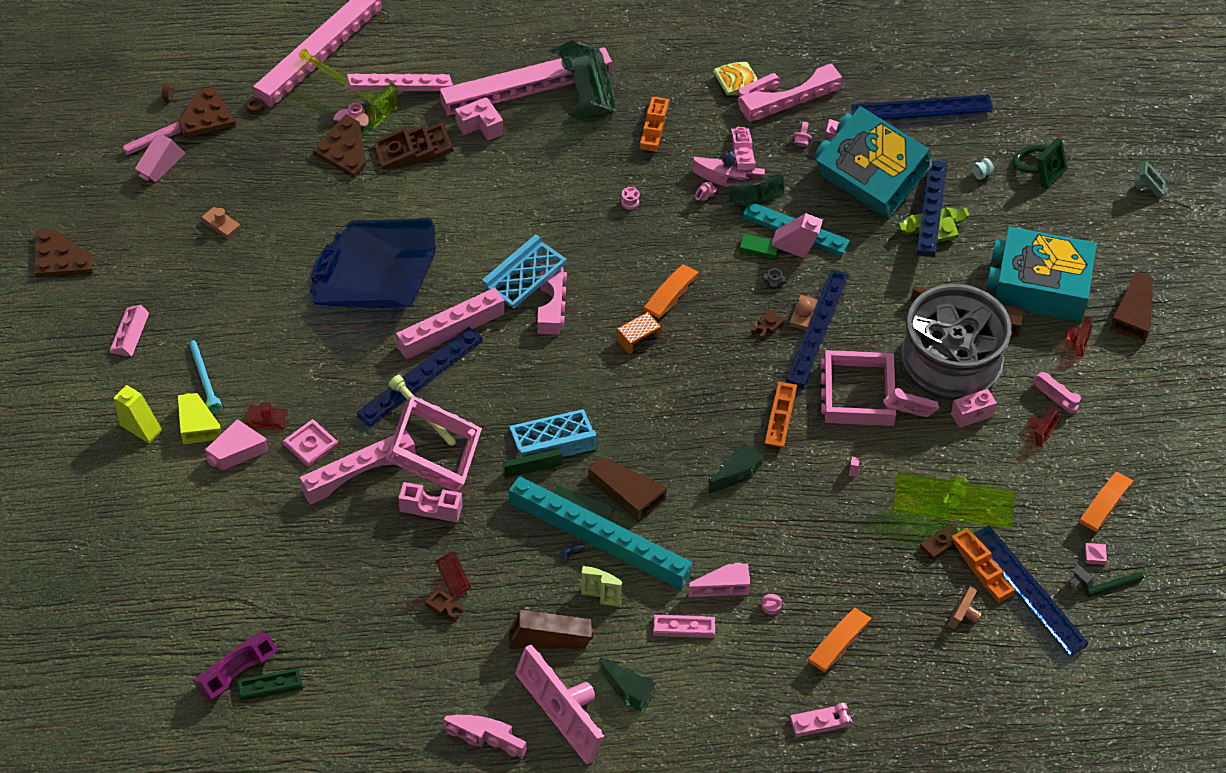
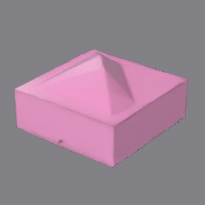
M1086 543V564L1106 565V544Z

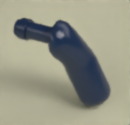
M579 543L565 548L562 551L564 552L562 561L567 562L568 553L583 551L585 548L584 544Z

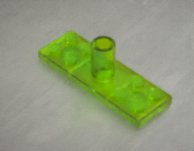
M897 472L893 510L1011 529L1017 490L968 483L962 476H954L947 480Z

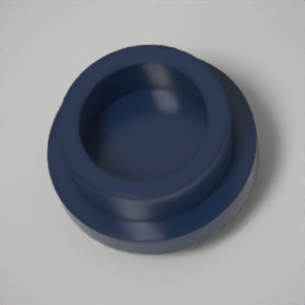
M732 150L730 153L726 152L722 159L724 167L728 166L731 168L736 158V154Z

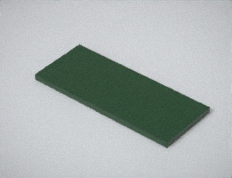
M558 485L553 492L607 520L614 510V507Z

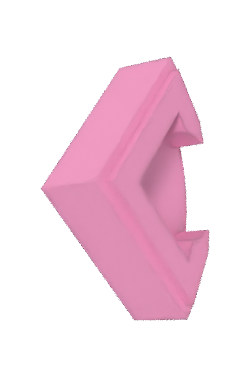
M852 457L849 476H857L859 458Z

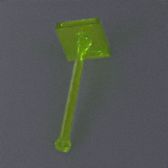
M302 49L300 51L299 58L306 59L348 87L345 76L309 54L308 50ZM392 82L375 96L368 91H355L368 100V126L373 129L397 109V85Z

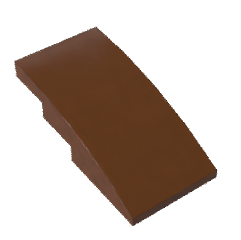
M444 122L426 128L424 124L410 131L405 127L373 141L383 169L421 163L454 151Z

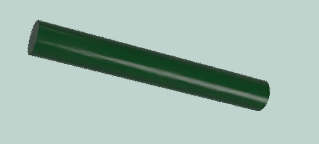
M1137 572L1086 588V594L1091 596L1142 580L1144 577L1142 572Z

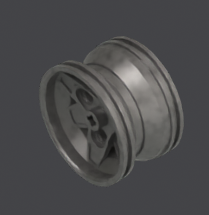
M963 284L940 285L922 293L913 302L908 313L906 323L907 335L904 338L900 355L901 369L905 378L913 388L924 396L943 403L953 404L955 399L985 389H989L991 392L1000 380L1004 364L1003 355L1008 348L1011 337V321L1003 305L989 293ZM922 343H927L928 348L926 349ZM980 355L981 357H984V358L981 359V360H978L977 356Z

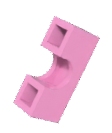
M404 482L399 495L400 512L458 523L462 510V493L442 489L441 496L433 497L424 492L422 485Z

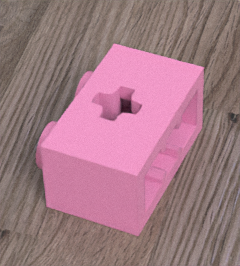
M985 389L955 399L951 415L959 428L994 417L997 402L989 389Z

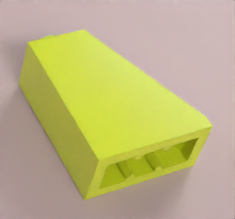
M126 385L114 397L120 426L149 444L162 432V428L141 393Z
M198 393L178 395L180 430L183 444L216 440L221 435L220 424Z

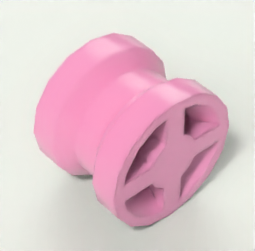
M634 187L625 188L621 194V205L627 210H634L639 206V191Z

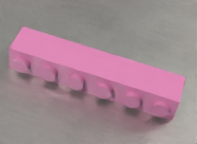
M495 288L396 333L397 348L406 360L504 315V299Z

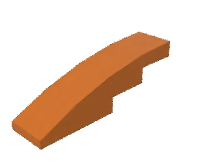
M652 97L643 128L640 149L657 152L664 128L669 99Z
M684 264L680 266L654 293L643 310L660 318L677 304L678 298L687 291L689 284L697 279L699 272Z
M778 381L765 445L784 448L797 385Z
M1116 471L1089 505L1079 523L1097 532L1111 516L1114 508L1131 487L1133 480Z
M968 528L951 536L952 541L968 566L998 603L1015 595L1014 587L1003 577L1004 571L991 559L992 553Z
M854 608L822 641L809 657L808 662L821 671L826 672L845 654L847 648L857 640L859 633L870 624L872 618Z

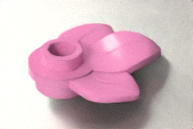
M352 103L348 109L339 110L333 118L334 121L339 122L347 114L359 121L362 127H366L369 123V117L365 114L364 108L359 103Z

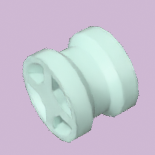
M984 158L980 163L976 162L972 165V171L977 179L982 180L986 175L994 173V166L988 158Z

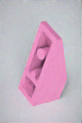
M727 564L690 582L688 597L749 595L750 577L748 564Z

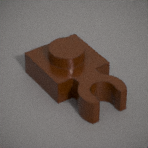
M769 310L758 320V325L753 327L752 335L761 333L759 340L762 341L765 339L767 332L773 335L783 326L784 319Z
M439 588L425 601V606L440 616L447 613L448 618L452 621L456 620V615L453 614L454 611L460 614L463 613L462 606L453 604L454 598Z

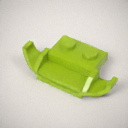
M944 207V209H941L937 243L958 238L959 233L955 225L965 221L970 216L967 208L958 210ZM922 214L911 215L904 222H900L901 232L904 235L920 233Z

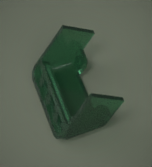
M573 39L551 50L552 54L561 57L563 68L573 74L580 102L575 104L574 109L567 112L569 116L584 120L609 115L617 111L605 60L598 48Z

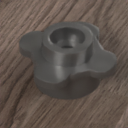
M772 268L768 273L764 274V279L770 283L771 287H776L781 282L784 283L786 277L782 276V271L777 268Z

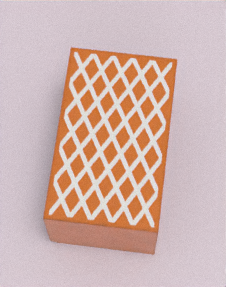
M646 312L617 328V341L631 354L633 353V344L651 334L656 339L660 338L661 326L649 312Z

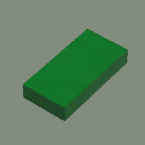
M744 234L739 251L775 259L778 248L771 246L773 240Z

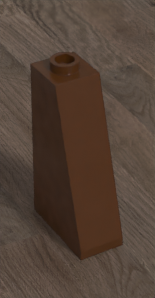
M1136 271L1113 317L1111 330L1144 343L1146 342L1151 324L1154 278Z
M602 457L589 466L588 479L636 521H640L666 500L667 488L664 485Z
M519 610L509 629V648L525 649L529 645H532L534 648H585L594 637V628H591V619Z

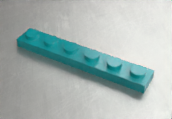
M751 201L743 213V219L774 231L795 220V218ZM820 229L812 246L842 257L850 244V240Z

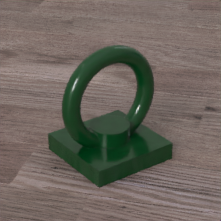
M1056 138L1049 146L1031 145L1019 150L1013 158L1014 167L1023 173L1039 172L1042 187L1048 189L1067 169L1062 139ZM1042 152L1036 158V166H1025L1020 163V159L1026 154Z

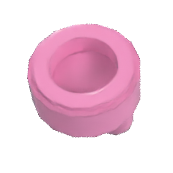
M768 594L763 597L761 608L766 614L774 615L781 610L782 600L779 596Z

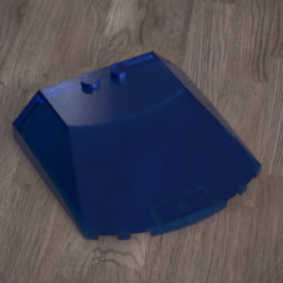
M431 218L350 221L346 224L347 228L341 234L337 232L334 235L335 240L331 245L327 244L319 255L311 275L312 286H310L314 305L361 308L412 307L436 253L435 225Z

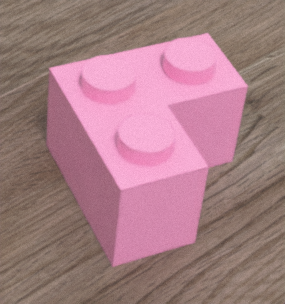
M487 97L455 109L456 125L463 135L479 129L487 141L503 135V119Z

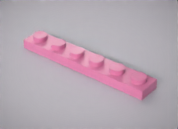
M356 73L347 74L346 77L349 91H440L441 88L453 86L450 76L445 74Z

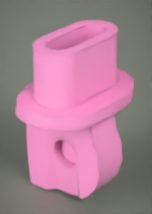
M803 122L801 132L794 133L795 145L808 147L809 141L812 140V136L807 134L808 122Z
M711 182L703 183L697 189L695 199L705 201L709 196L715 195L717 188Z

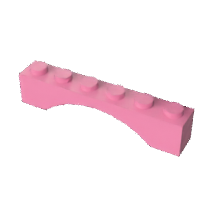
M831 63L817 68L808 81L794 89L776 93L754 91L740 96L739 109L749 122L759 120L768 115L839 90L841 88L842 76Z
M404 430L399 447L416 455L415 443L408 432ZM394 435L301 476V491L311 505L327 498L340 485L361 472L383 465H395L386 460Z

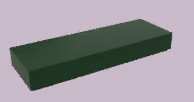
M556 449L503 461L504 477L508 478L562 466L561 450Z
M299 668L237 680L241 701L303 689Z

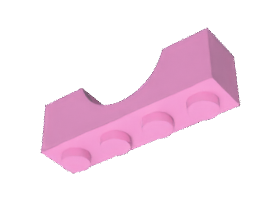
M563 267L540 286V290L548 293L553 299L547 305L538 307V334L560 335V327H564L565 316H561V312L565 313V301H562V298H566V287H563V283L567 284V272H563ZM541 271L540 276H543L546 271Z

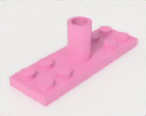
M532 645L525 647L515 672L516 676L585 764L592 763L604 735L581 706L594 701L595 692L593 687L588 682H584L567 689L555 675L553 669L544 661L541 654Z

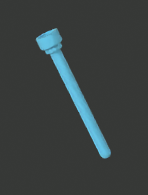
M192 340L189 346L207 396L205 405L212 414H215L222 410V404L220 399L214 396L197 342Z

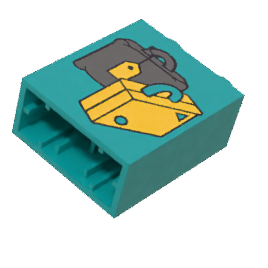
M859 106L853 115L847 113L842 117L837 126L838 134L831 142L825 140L820 144L815 153V158L822 177L890 219L933 165L930 149Z
M1009 226L1005 241L995 239L991 261L1001 262L1000 268L990 267L986 289L996 290L995 298L1001 304L1024 308L1026 312L1082 322L1089 299L1097 243Z

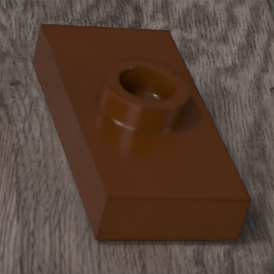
M949 523L920 543V548L932 560H935L955 546L951 536L958 533V531Z

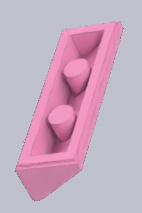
M142 305L126 308L111 345L110 353L123 356L133 355L149 315Z

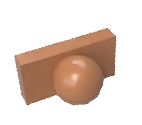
M800 295L789 326L807 331L817 308L818 300Z

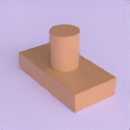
M213 207L201 217L203 223L227 240L241 230L240 224L227 216L223 208Z
M972 587L967 589L962 595L947 626L954 629L962 621L963 617L974 623L979 620L982 613L970 606L977 590Z

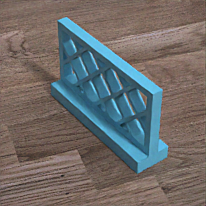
M535 234L482 279L486 291L493 288L498 291L502 285H507L506 290L498 291V293L504 299V302L514 309L568 262L566 258L543 243L541 237ZM543 250L547 252L545 256H537ZM550 260H559L557 264L549 265ZM546 261V266H537V262ZM529 262H533V267L524 268ZM546 271L543 276L536 277V272ZM533 272V277L523 278V273ZM515 274H520L519 279H510ZM532 282L529 288H523V283ZM519 284V289L510 290V285ZM519 294L514 301L509 299V295Z
M584 409L509 426L520 457L560 449L562 457L597 449V435L595 430H592ZM582 417L580 423L572 421L574 418ZM556 422L564 423L562 427L554 425ZM568 425L576 427L573 432L566 428ZM538 426L546 427L543 431L535 429ZM550 429L557 431L555 436L547 434ZM580 429H581V430H584V431H587V432L578 434V432L580 431ZM523 430L526 431V433L524 436H522L520 434H517L516 431ZM531 433L538 436L536 440L528 437ZM561 434L568 435L567 437L559 438ZM543 438L549 440L545 442H540ZM524 442L531 444L521 447Z

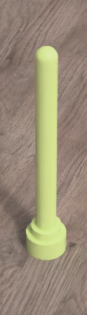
M396 375L388 384L393 391L400 392L407 400L413 395L406 388L405 380L400 375ZM427 420L450 446L456 444V440L445 428Z

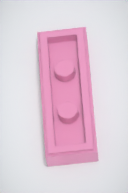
M654 615L653 636L715 638V617Z

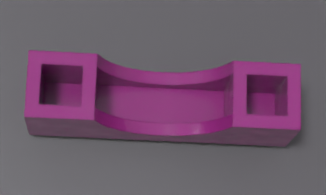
M258 631L195 677L193 682L203 697L214 699L229 687L230 681L236 675L250 666L264 662L275 654L278 649L268 633Z

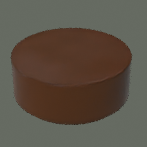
M165 82L162 87L163 100L170 101L173 96V84Z
M259 98L249 99L246 102L247 112L252 115L262 113L264 110L263 101Z

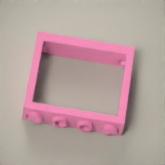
M825 350V357L821 358L820 366L821 369H824V373H821V384H824V388H821V400H824V404L821 405V413L825 414V423L894 426L896 409L887 406L886 410L832 407L831 365L884 367L885 397L892 395V392L895 390L894 353Z
M412 395L404 405L386 460L444 488L458 492L465 483L482 428ZM410 412L467 439L457 474L399 447Z

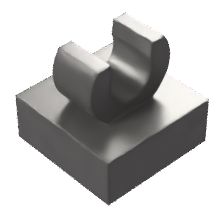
M1077 565L1072 570L1074 578L1070 583L1071 587L1076 591L1083 585L1086 588L1094 585L1093 577L1082 567Z

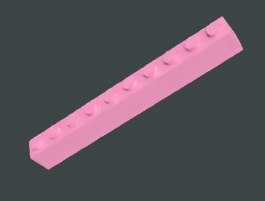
M350 0L254 85L255 98L261 99L269 107L278 103L299 82H302L310 72H313L321 62H324L332 52H335L342 43L346 42L352 34L357 32L363 24L378 13L382 8L381 0Z
M605 48L596 49L441 88L440 101L448 116L455 114V109L486 97L491 104L612 74V60Z

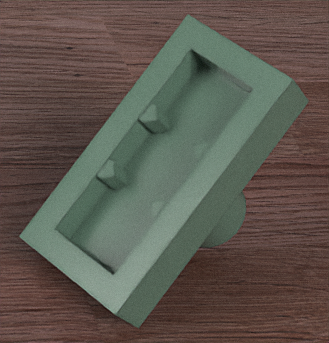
M1147 161L1141 162L1139 168L1140 178L1135 180L1136 188L1140 190L1149 187L1157 197L1164 196L1166 182Z

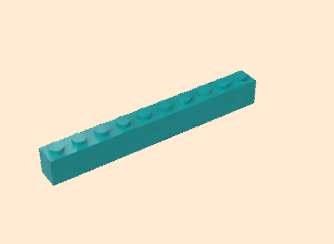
M519 476L509 489V504L680 590L683 589L691 577L693 562Z

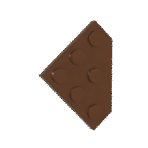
M214 87L196 92L179 120V127L185 137L235 127L236 121Z
M345 114L312 150L314 155L356 178L366 167L361 126L359 121Z
M55 229L36 230V278L92 274V255Z

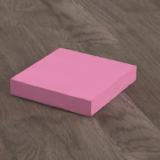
M313 419L283 440V445L308 468L339 446L338 441Z

